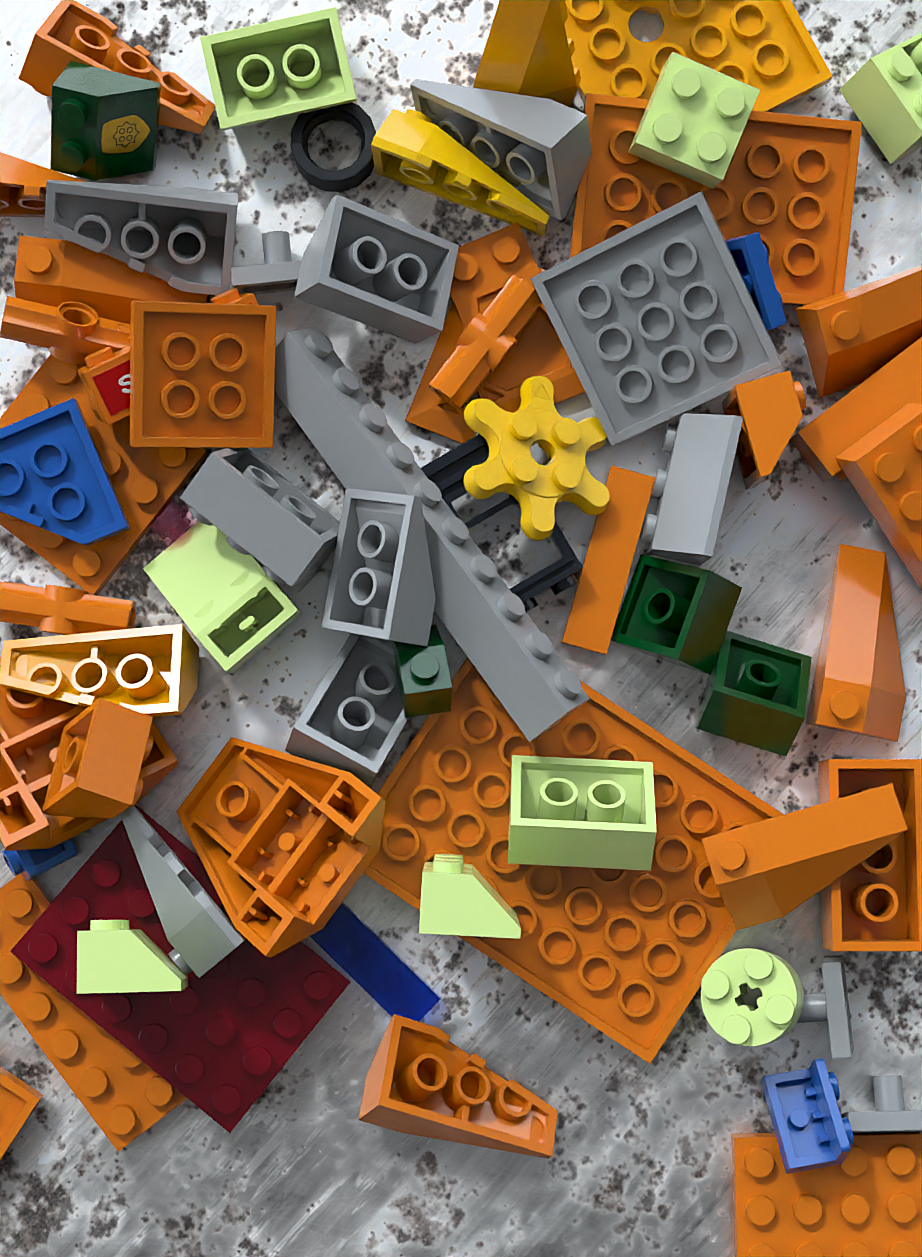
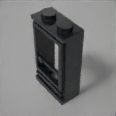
M480 434L421 467L427 478L440 489L443 500L459 519L460 517L451 502L468 493L463 483L466 471L474 465L484 463L489 456L488 443ZM509 494V498L469 520L465 525L469 530L512 504L519 505V503ZM556 521L550 538L562 559L509 589L523 602L526 613L539 606L535 598L551 589L556 596L577 584L579 581L575 574L581 572L584 568Z

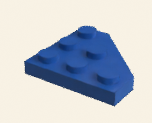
M72 398L0 429V511L85 546H91L131 529L80 405L75 398Z

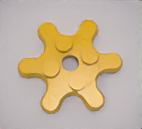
M531 376L524 380L520 387L521 405L515 413L504 411L489 399L472 400L464 410L466 424L473 431L483 436L489 446L487 460L482 464L472 466L466 471L463 482L465 489L471 496L481 500L488 499L493 494L499 492L512 495L521 507V529L528 538L535 541H543L552 534L555 524L554 510L558 503H573L583 513L596 516L607 508L610 498L607 487L591 476L585 462L587 453L600 449L607 441V435L597 417H587L576 423L571 418L561 417L554 406L553 384L544 376ZM538 443V447L545 451L547 457L551 458V461L544 466L538 464L531 456V446Z

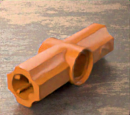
M513 275L506 282L500 293L495 296L483 314L479 312L472 319L456 343V350L429 383V388L438 397L461 411L479 389L490 372L494 374L500 368L517 344L518 340L516 338L543 304L535 287L526 280Z
M7 296L0 328V338L48 348L53 357L71 364L85 362V357L107 347H111L113 353L130 345L127 338L131 336V324L98 317L97 312L93 308L80 302H63L58 307H53Z
M0 582V622L39 627V631L62 635L134 629L136 620L135 601L89 595L85 590L63 586L46 585L45 588L21 583Z

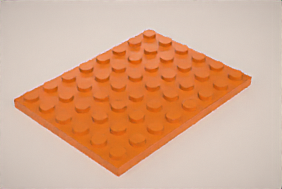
M467 657L451 681V711L429 714L377 793L386 800L380 849L363 874L420 911L422 871L425 862H433L435 854L463 855V864H473L515 911L521 927L520 939L477 936L458 937L651 1064L700 988L702 978L711 965L720 957L737 930L715 884L702 839L784 814L582 681H580L582 689L590 699L555 727L529 742ZM512 755L653 762L657 833L651 871L508 863Z

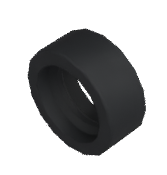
M353 102L299 114L291 129L290 143L299 173L310 185L327 192H344L358 187L371 175L374 168L371 143L376 130L371 117L358 104ZM331 120L345 121L351 124L358 131L361 138V152L357 160L351 166L338 171L325 170L319 167L311 159L308 152V139L312 131L320 124Z

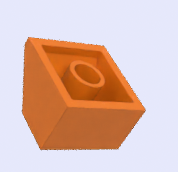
M790 370L735 385L721 402L725 415L743 417L736 456L746 490L756 487L771 474L803 417L802 409L806 408L805 394L800 382H793Z
M98 698L65 725L42 813L50 816L114 818L130 806H134L143 788V780L139 778L141 765L149 756L153 745V736L149 734L153 717L103 698Z

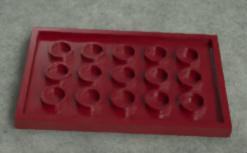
M135 805L231 921L199 856ZM123 820L117 824L10 951L229 1133L350 984L346 977L302 941L269 958L245 938L239 946L200 978L194 971L188 974V986L182 991L77 994V931H89L90 920H129V930L141 929L169 958L168 953L174 949L163 929Z

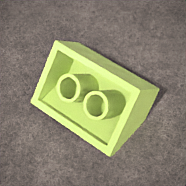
M336 7L200 37L221 131L357 101Z
M512 755L508 863L651 871L657 833L653 762Z
M435 854L433 862H425L422 871L419 933L520 939L521 927L515 911L473 864H463V855Z
M90 920L89 931H77V994L182 991L188 986V975L186 976L141 929L129 930V920Z

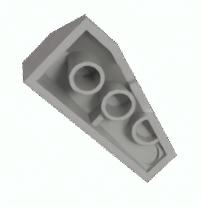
M415 79L410 84L416 111L428 116L431 119V123L440 127L463 147L476 155L479 160L494 172L502 175L514 184L520 193L545 213L561 221L567 216L592 153L588 116L547 98Z
M47 180L44 229L96 253L102 252L127 263L128 267L141 273L144 271L169 282L168 285L183 292L219 295L230 290L239 194L186 187Z
M130 806L121 812L120 815L167 939L174 947L168 955L186 976L194 971L200 978L239 946L245 938L235 929L233 923L136 806Z

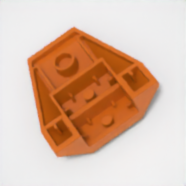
M0 685V842L5 851L52 848L109 819L50 816L42 813L64 726L87 707L5 688ZM153 722L149 734L153 736V745L149 756L141 765L139 778L143 780V788L136 804L178 764L177 758Z
M231 737L176 812L235 929L265 956L271 958L323 929L373 861L380 849L386 800L350 772Z

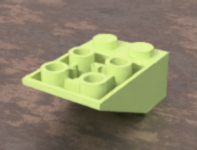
M922 33L870 58L839 89L890 164L922 147Z
M198 521L143 569L226 672L234 673L303 613L276 581L264 572L263 566L251 554L244 555L232 548L226 541L227 535L215 525L209 526Z

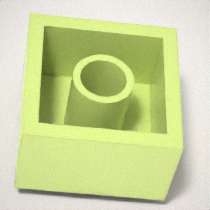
M672 52L661 70L628 153L713 189L724 179L760 90Z

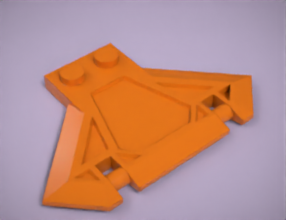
M518 222L458 248L449 295L452 304L445 319L443 331L439 334L405 422L460 444L476 436L464 419L465 408L463 407L460 411L447 404L429 388V383L456 350V343L468 324L479 312L483 314L495 296L500 293L506 282L513 275L526 280L534 286L530 278L546 271L537 266ZM543 304L516 338L518 340L517 344L504 363L494 374L490 372L476 391L479 399H489L504 411L515 413L521 405V384L531 376H544L551 381L554 388V405L585 393Z

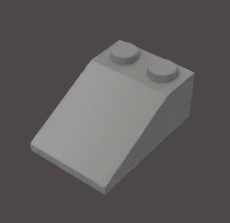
M346 488L321 627L428 646L436 597L421 497Z
M354 633L349 635L295 723L285 749L287 753L350 772L367 786L372 787L410 717H404L391 640Z

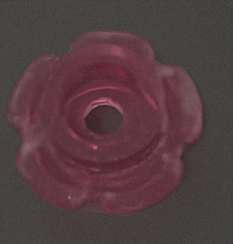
M172 500L149 527L159 536L157 541L162 542L168 537L175 542L191 523V520L185 516L189 511L187 505L182 508Z

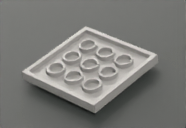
M702 191L530 278L611 446L730 391L735 385L749 382L783 365Z

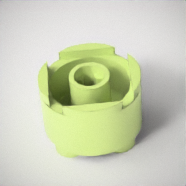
M743 948L730 951L722 955L711 965L701 981V1004L708 1023L721 1037L733 1044L759 1046L776 1042L793 1030L802 1011L804 991L797 972L787 961L765 950ZM747 986L751 989H760L763 996L757 999L759 1007L757 1009L754 1005H745L743 997L748 994Z

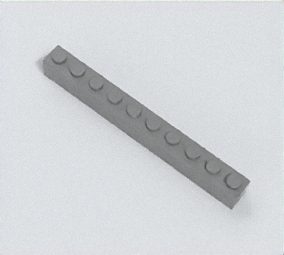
M317 327L289 332L275 347L274 391L345 489L351 488L421 497L436 597L435 613L528 741L531 742L546 733L590 699L582 689L579 678L572 671L568 670L556 654L551 640L534 624L526 613L520 598L509 590L498 575L493 561L484 555L469 535V530L465 523L454 515L443 500L440 489L427 478L415 462L412 451L399 440L388 425L385 414L371 402L360 387L357 376L346 368L335 353L329 338L321 333Z

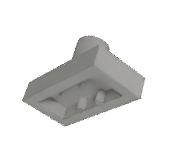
M271 231L262 234L265 264L231 268L232 286L237 288L239 294L245 292L257 295L295 291L302 260L292 261L288 232Z
M843 955L824 956L821 965L825 993L804 994L802 1011L797 1023L828 1021L832 1059L851 1058L854 1045Z
M901 1075L873 1076L876 1111L846 1112L841 1114L842 1118L846 1117L849 1120L853 1133L922 1132V1110L905 1111Z

